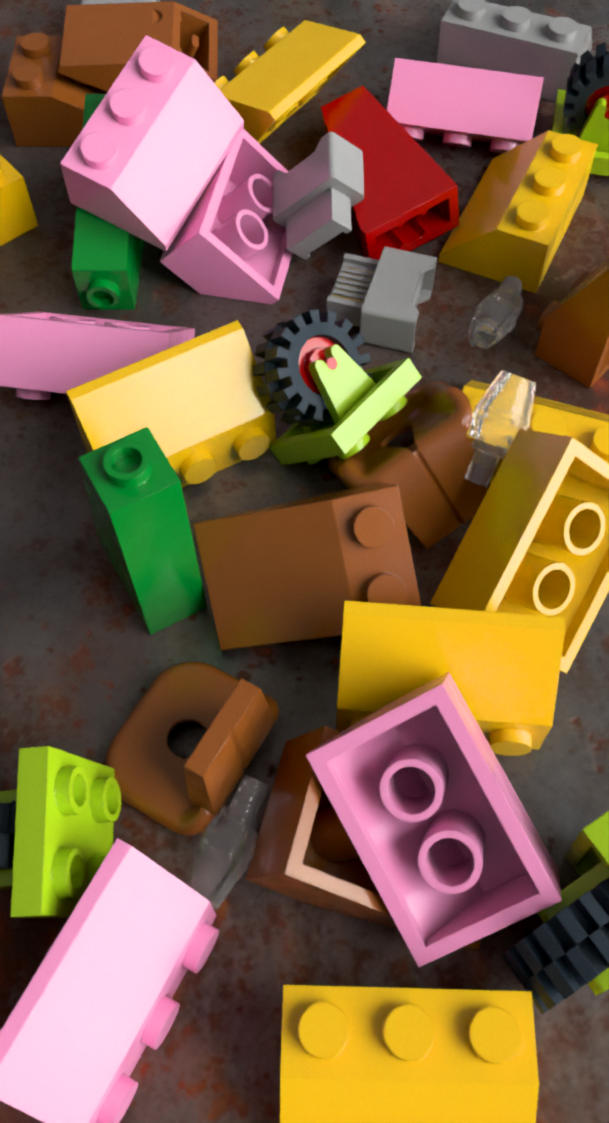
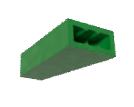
M86 94L82 130L106 94ZM76 206L72 274L82 309L135 310L144 240Z
M145 427L78 457L99 541L149 634L152 635L207 608L181 481L149 428Z

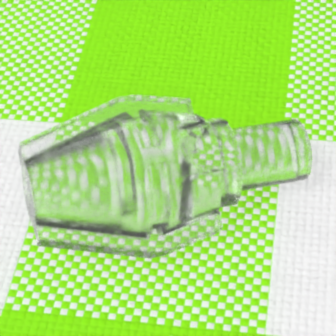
M515 276L505 277L498 289L493 290L491 294H488L479 302L469 325L468 341L472 347L490 348L510 334L515 328L517 318L522 313L524 304L523 298L519 295L522 290V282L519 278Z
M500 371L474 408L468 435L474 438L471 447L476 450L464 479L488 487L499 458L504 459L519 429L528 430L530 427L536 383L507 371Z
M245 774L229 808L223 805L220 814L214 816L200 835L202 840L196 846L189 887L208 899L215 909H219L234 885L249 868L247 865L252 859L258 834L255 832L260 823L255 818L269 789V785Z

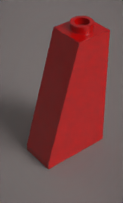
M363 85L320 107L325 134L334 132L363 151L364 199L351 207V221L363 257L379 260L384 246L412 251L459 226L458 185Z

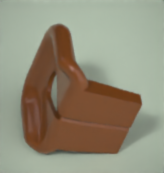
M440 381L426 382L409 390L405 394L407 398L406 405L390 418L378 421L367 432L370 440L359 452L346 459H340L338 456L327 458L329 469L350 489L380 482L398 485L406 526L426 549L457 529L462 523L474 517L491 485L472 443L466 435L472 422L470 402L462 390ZM413 430L415 443L408 448L385 447L398 435Z
M182 662L167 668L151 683L107 749L105 766L115 769L114 778L120 787L121 800L177 834L195 836L204 832L216 819L244 774V769L249 766L274 726L279 715L278 703L272 697L263 693L261 688L242 678L239 680L204 662ZM193 721L201 724L207 731L189 759H184L170 751L168 737L178 724Z

